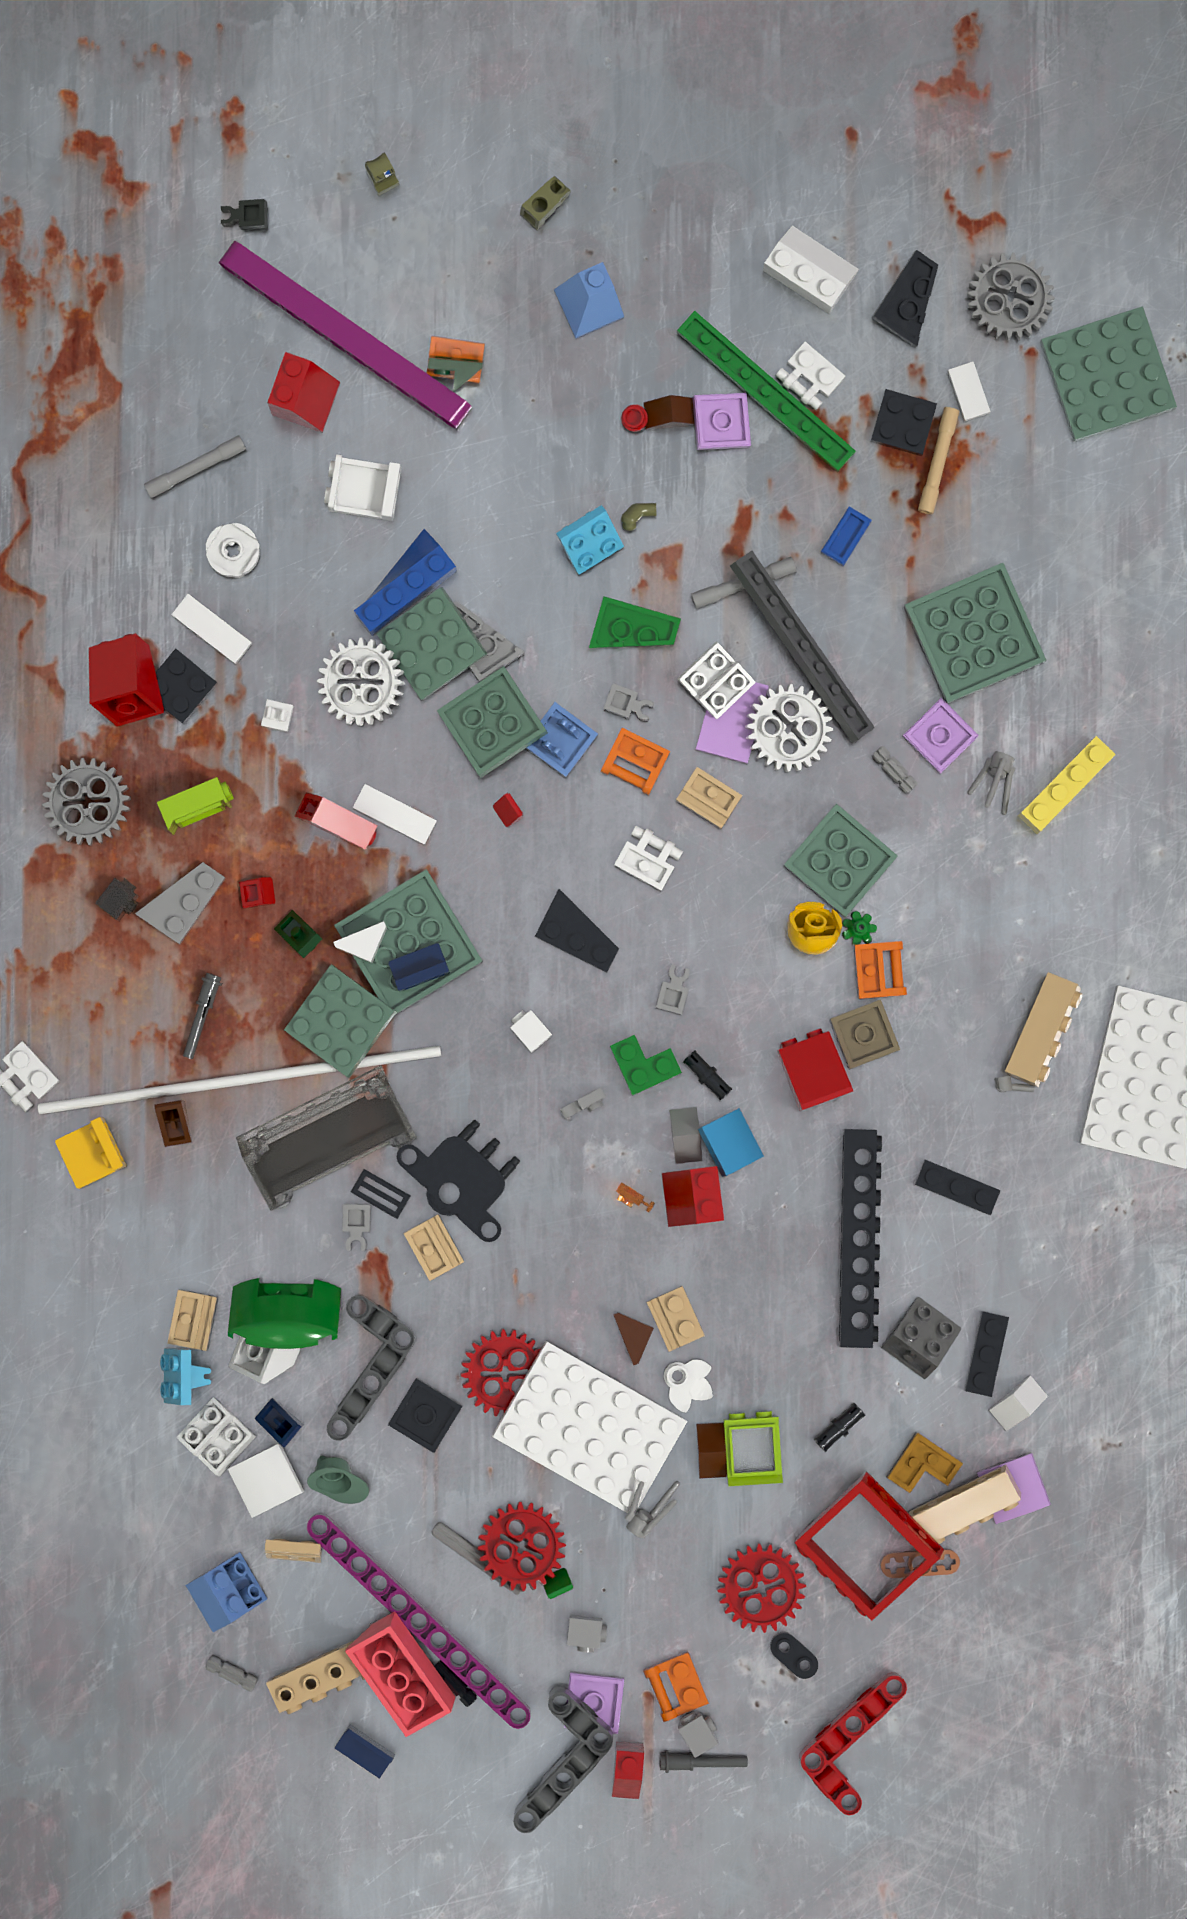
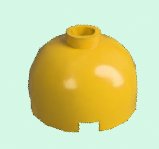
M805 902L795 906V910L790 913L787 922V933L793 946L801 952L812 955L823 954L833 948L842 930V919L834 909L830 912L824 909L825 904L819 902Z

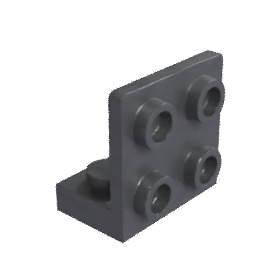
M918 1297L897 1329L886 1339L881 1348L923 1379H926L939 1366L960 1333L961 1327Z

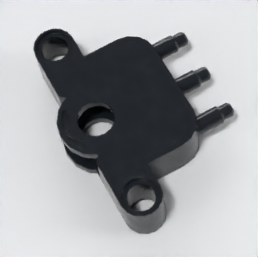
M473 1120L457 1137L453 1136L445 1139L429 1157L414 1145L407 1144L399 1148L396 1156L397 1162L427 1189V1200L434 1211L441 1215H456L461 1222L485 1242H493L499 1238L502 1231L501 1224L487 1210L502 1195L505 1190V1180L516 1169L520 1160L514 1156L498 1170L487 1160L500 1145L496 1138L488 1142L480 1152L467 1141L476 1132L480 1123ZM406 1149H413L416 1152L417 1159L413 1164L407 1165L402 1161V1153ZM445 1183H453L459 1188V1198L452 1204L444 1203L439 1197V1190ZM486 1222H492L497 1227V1233L492 1238H487L482 1234V1226Z

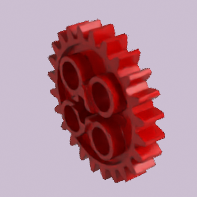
M501 1328L500 1336H496L493 1330H490L489 1339H486L481 1334L480 1339L482 1343L480 1345L475 1342L471 1343L475 1351H465L470 1360L461 1362L462 1366L468 1368V1371L460 1373L461 1377L468 1378V1381L462 1384L463 1388H471L467 1393V1397H477L474 1401L476 1407L484 1403V1413L493 1408V1415L497 1417L500 1410H503V1413H505L516 1394L512 1390V1383L516 1379L524 1380L526 1374L510 1373L507 1374V1379H503L500 1374L481 1376V1372H501L503 1366H506L509 1371L529 1370L541 1350V1347L533 1349L536 1342L534 1339L529 1340L527 1343L525 1342L526 1333L523 1332L517 1338L515 1329H512L510 1335H506L505 1329ZM518 1351L524 1353L525 1359L522 1364L513 1365L510 1359L513 1353ZM488 1353H495L498 1357L497 1363L494 1366L489 1367L483 1363V1359ZM490 1380H495L499 1384L498 1390L492 1394L485 1392V1384Z
M518 1502L516 1510L513 1509L511 1504H507V1513H504L499 1508L496 1510L498 1518L492 1515L488 1517L492 1525H482L481 1528L487 1534L478 1536V1539L483 1541L484 1545L477 1547V1550L483 1551L485 1555L478 1560L480 1562L487 1561L488 1565L483 1571H493L490 1578L491 1581L497 1577L501 1578L500 1587L509 1582L510 1591L515 1589L516 1584H519L521 1592L525 1591L526 1584H529L530 1588L535 1590L536 1581L544 1586L546 1584L544 1576L554 1578L555 1575L551 1569L561 1568V1565L556 1560L565 1558L564 1554L558 1552L559 1549L566 1546L565 1543L558 1542V1538L562 1537L564 1532L556 1533L555 1529L560 1523L551 1524L549 1522L552 1517L551 1513L545 1517L542 1516L543 1507L534 1512L533 1503H530L527 1509H524L522 1502ZM517 1521L521 1524L522 1533L520 1535H513L509 1531L510 1522ZM500 1534H504L516 1543L522 1540L525 1541L524 1547L541 1554L543 1559L536 1558L528 1551L518 1553V1546L504 1541L500 1538ZM535 1534H541L545 1537L546 1546L540 1549L534 1545L533 1537ZM499 1545H504L509 1549L510 1555L507 1560H502L497 1556L496 1549ZM523 1558H528L533 1562L534 1568L531 1573H526L521 1569L520 1563Z
M757 1543L756 1551H752L751 1547L746 1545V1554L736 1550L738 1559L735 1560L728 1557L731 1567L722 1566V1570L727 1575L726 1577H718V1580L724 1583L725 1586L718 1588L717 1591L726 1595L719 1601L721 1604H729L724 1610L725 1614L734 1612L731 1619L732 1622L740 1618L742 1619L741 1628H745L750 1623L752 1632H755L758 1625L761 1626L763 1633H766L767 1625H771L774 1631H777V1622L779 1621L784 1626H787L785 1617L788 1615L795 1619L796 1617L792 1609H802L797 1599H805L806 1597L799 1592V1589L805 1588L806 1584L798 1582V1579L802 1578L804 1573H795L799 1563H789L792 1558L790 1553L782 1557L783 1549L781 1547L775 1553L772 1552L773 1548L770 1543L766 1550H762L760 1543ZM773 1563L778 1567V1572L774 1577H766L763 1575V1568L765 1565ZM742 1572H748L752 1575V1581L747 1586H741L737 1583V1577ZM779 1579H785V1582L782 1584L767 1587L765 1594L761 1595L759 1591H755L743 1597L738 1596L740 1592L757 1588V1582L759 1581L767 1585ZM779 1589L786 1592L785 1601L779 1604L774 1603L771 1599L772 1593ZM751 1598H756L761 1603L759 1610L756 1612H749L745 1607L746 1602Z

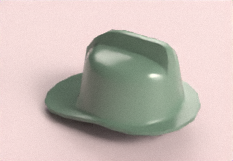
M320 1456L317 1459L315 1471L307 1478V1484L312 1490L341 1503H360L369 1495V1487L366 1482L352 1474L350 1465L342 1458Z

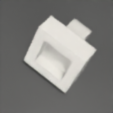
M267 699L261 726L288 732L294 706Z

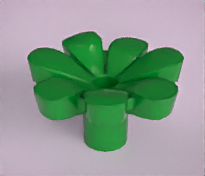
M858 911L852 912V920L845 918L842 921V926L847 928L842 933L845 940L853 938V946L861 944V940L865 944H870L872 942L870 933H876L877 926L870 924L872 920L871 915L866 913L861 917Z

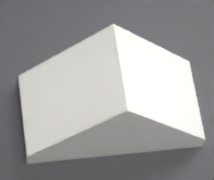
M381 922L334 941V945L341 951L373 963L387 926L385 922Z
M1030 1375L990 1408L989 1411L1001 1426L1008 1431L1029 1417L1048 1396Z

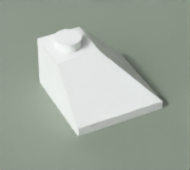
M240 1336L228 1367L259 1383L266 1384L295 1364L300 1348L272 1349L246 1344V1338Z

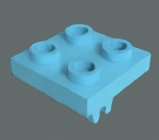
M602 505L591 512L589 511L585 516L556 533L578 575L624 547L607 511Z
M164 1348V1354L161 1355L160 1359L161 1370L164 1371V1382L160 1386L161 1397L164 1398V1403L191 1405V1389L210 1385L211 1380L204 1379V1374H210L211 1369L191 1365V1350Z

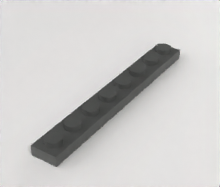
M750 551L731 564L730 567L851 742H856L875 728L754 552Z

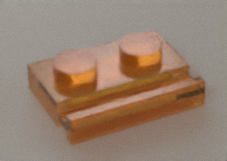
M622 1182L615 1191L620 1194L617 1199L629 1207H632L633 1204L639 1206L642 1203L647 1206L645 1211L650 1212L655 1204L652 1201L649 1204L643 1201V1195Z

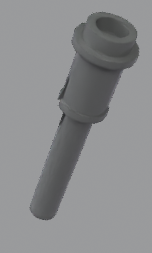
M206 973L205 977L201 978L203 984L196 1004L199 1006L183 1053L184 1057L190 1059L194 1057L209 1008L213 1009L218 987L223 984L220 983L222 977Z
M665 1751V1754H660L659 1766L660 1770H665V1773H669V1770L693 1771V1767H747L748 1758L747 1756H703L695 1758L692 1753L669 1754V1751Z

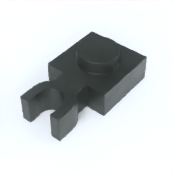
M265 199L240 200L239 208L237 209L230 206H221L223 213H231L229 219L221 220L223 226H233L239 222V227L242 230L267 228V201Z

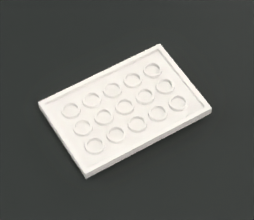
M1122 986L1116 987L1080 1144L1183 1169L1187 1168V1002Z
M545 1341L493 1432L492 1437L628 1513L639 1482L643 1481L644 1486L637 1509L685 1427L687 1420Z

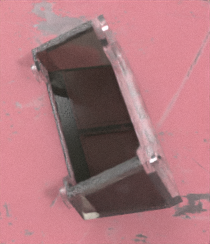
M382 1065L236 1137L242 1159L270 1211L289 1205L293 1197V1191L388 1144L392 1147L401 1148L403 1145L411 1144L412 1140L417 1138Z

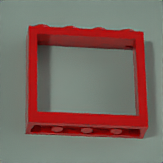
M868 1472L864 1473L805 1528L794 1542L801 1555L810 1558L816 1564L819 1573L824 1577H828L835 1584L838 1592L842 1596L848 1597L855 1604L857 1611L861 1615L867 1616L871 1621L941 1558L944 1551ZM858 1494H861L925 1558L877 1603L811 1539Z

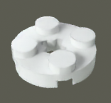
M239 523L226 524L217 527L209 535L206 542V556L211 567L220 575L240 578L256 566L260 556V545L255 534L248 527ZM238 544V551L240 553L237 556H227L228 550L226 547Z

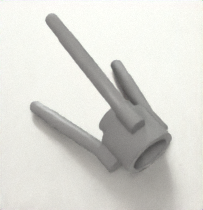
M995 751L993 758H987L985 766L972 783L968 794H973L989 769H991L990 774L994 776L985 802V807L988 808L1000 778L1004 779L1006 776L1002 803V814L1005 815L1009 803L1012 776L1015 771V767H1013L1015 758Z
M640 1481L630 1510L625 1516V1519L629 1521L626 1528L639 1538L644 1539L645 1536H648L652 1528L676 1505L677 1501L673 1499L661 1510L680 1483L676 1481L649 1514L642 1509L636 1512L644 1482Z

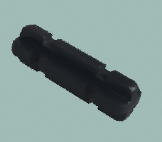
M441 1660L438 1661L434 1667L443 1677L450 1690L456 1696H460L459 1700L466 1707L474 1703L477 1699L476 1694L471 1689L468 1690V1685L451 1671L447 1665Z

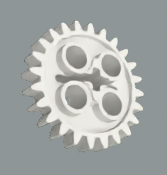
M359 638L357 645L354 640L349 639L348 647L339 643L340 652L330 650L333 657L332 660L323 659L328 666L327 669L319 668V671L325 674V676L317 680V682L324 684V688L320 689L318 693L327 695L323 699L322 704H332L328 712L333 714L338 711L336 719L342 720L346 716L347 724H352L356 719L358 726H362L365 719L368 724L373 725L374 716L378 720L383 721L382 712L392 714L389 708L390 704L399 705L394 697L395 695H403L401 691L397 690V687L405 684L404 681L398 680V676L402 675L404 671L395 669L400 661L397 659L390 660L394 652L389 650L384 653L386 647L384 644H379L376 648L375 640L370 639L366 645L365 639ZM351 661L354 667L351 674L345 675L343 671L344 665ZM378 662L380 666L379 672L372 676L369 668L372 663ZM361 678L369 681L383 680L384 683L382 685L361 684L358 686L353 683L339 684L338 681L340 679L361 680ZM350 688L353 693L350 701L344 702L343 692ZM377 689L379 697L375 702L371 703L368 697L371 690Z
M789 684L786 691H784L782 685H779L776 688L777 694L772 689H768V698L763 695L758 696L761 705L755 703L751 705L756 713L747 714L746 716L753 721L752 724L745 726L746 729L752 730V734L748 735L746 739L754 740L755 742L750 747V750L758 748L759 753L756 758L759 759L765 756V766L775 762L774 770L776 771L781 768L782 764L784 765L785 772H789L792 765L796 771H800L802 767L801 762L806 767L812 766L810 758L819 761L820 757L817 751L826 752L827 749L822 744L829 743L832 740L825 736L827 732L833 731V728L826 726V722L830 721L832 717H824L823 715L828 707L820 708L818 706L822 700L821 697L815 700L811 699L813 696L812 690L806 693V695L803 694V686L798 687L796 692H794L793 684ZM786 702L794 705L795 714L793 716H788L784 712V704ZM773 710L777 711L782 721L778 717L773 715ZM767 720L774 722L776 725V732L773 735L765 731L764 725ZM804 722H809L813 726V734L811 736L803 733L802 725ZM792 723V732L786 733L784 731L787 727L785 724ZM797 737L802 739L806 745L802 746ZM785 740L793 743L794 752L792 754L784 752L783 742Z

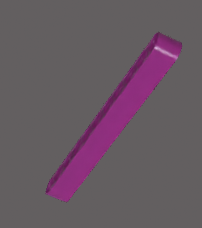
M233 241L218 262L236 278L452 428L457 429L472 408L459 395L237 241Z
M317 1513L310 1518L307 1523L309 1535L318 1544H321V1547L391 1613L395 1611L404 1625L506 1723L516 1729L524 1728L529 1723L531 1711L527 1703L330 1516L325 1513ZM323 1519L327 1523L326 1532L317 1533L313 1529V1521ZM335 1538H343L347 1542V1549L345 1551L337 1552L334 1550L332 1542ZM355 1557H363L367 1562V1568L362 1571L354 1569L352 1560ZM378 1575L383 1576L387 1581V1586L381 1590L374 1588L372 1585V1578ZM397 1594L403 1595L407 1601L406 1606L403 1608L394 1607L392 1597ZM414 1614H423L427 1620L426 1625L423 1627L414 1626L411 1620ZM436 1632H441L446 1636L447 1641L442 1646H436L433 1644L431 1636ZM456 1651H461L466 1655L467 1660L461 1665H456L451 1660V1655ZM476 1670L483 1671L486 1674V1680L480 1684L473 1682L471 1679L472 1672ZM495 1689L503 1690L506 1693V1699L500 1703L493 1701L491 1698L492 1691ZM515 1708H521L526 1712V1717L522 1721H515L510 1713Z

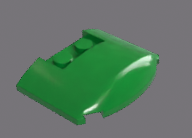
M260 1278L239 1283L233 1286L228 1337L233 1339V1334L235 1333L246 1338V1344L272 1349L312 1347L318 1345V1339L329 1335L332 1336V1340L338 1338L341 1288L314 1279L313 1284L260 1283Z

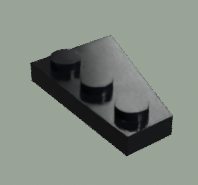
M918 250L914 251L871 317L914 348L918 346L921 327L926 315L925 311L938 269L937 263Z
M558 889L535 937L607 973L619 948Z

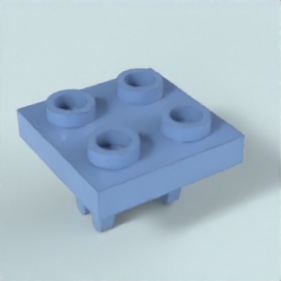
M554 702L541 720L548 734L526 749L566 778L596 739L598 733Z

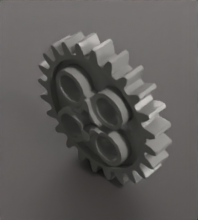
M1002 253L999 262L994 257H991L989 260L990 267L982 263L980 268L983 273L975 271L973 276L977 281H970L969 287L974 289V291H969L967 297L974 299V301L968 304V308H976L971 317L981 318L977 326L981 327L986 324L988 326L986 330L987 335L992 330H995L996 339L1002 333H1005L1007 341L1010 340L1012 334H1015L1016 338L1020 340L1023 331L1030 337L1032 335L1031 327L1039 331L1041 328L1039 321L1047 322L1048 317L1045 313H1051L1053 307L1047 304L1055 299L1054 296L1048 295L1054 289L1053 285H1046L1050 275L1041 276L1044 267L1035 269V259L1029 264L1025 263L1026 255H1023L1020 261L1016 260L1015 253H1012L1010 260H1007L1004 253ZM997 275H1004L1008 278L1009 284L999 285L995 277ZM1024 283L1031 284L1034 287V292L1031 294L1024 293L1021 285ZM992 288L996 292L991 293L988 289ZM1009 292L1014 293L1012 302L1008 301L1007 295ZM989 300H996L1000 303L1001 309L993 311L988 307L987 302ZM1025 301H1032L1033 305L1031 306ZM1015 308L1023 309L1026 317L1023 319L1016 318L1013 315V310Z
M81 758L80 766H77L71 760L70 769L65 768L63 765L60 766L63 774L52 773L56 780L55 783L46 782V785L51 788V792L43 793V796L49 798V802L43 803L42 806L50 809V811L44 816L47 819L54 818L49 826L51 828L60 827L57 832L58 836H62L67 832L66 841L71 842L76 837L78 845L81 846L83 840L86 839L88 845L92 846L93 838H96L102 844V835L106 834L112 839L111 830L113 828L121 831L120 826L117 824L118 821L127 822V819L122 816V812L130 811V808L125 806L124 802L130 801L131 797L123 795V793L129 788L127 785H119L124 779L122 776L113 777L116 773L114 767L106 771L107 763L104 761L97 767V761L92 758L90 765H87L86 760ZM99 780L104 781L106 784L104 792L94 794L92 790L93 784ZM77 783L79 787L78 793L72 797L67 796L65 792L67 785ZM85 796H88L91 800L111 799L108 803H89L88 808H85L82 804L63 806L65 801H84ZM105 807L108 811L107 818L103 821H97L94 816L95 811L98 808ZM79 810L81 813L80 820L74 824L69 823V812Z

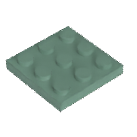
M443 587L438 588L377 633L386 649L394 652L392 658L400 661L398 667L404 671V676L421 700H425L487 655V652Z
M504 666L437 710L480 778L548 734Z
M836 803L783 866L845 918L898 855Z
M331 964L284 1031L343 1075L350 1078L394 1017L396 1011Z

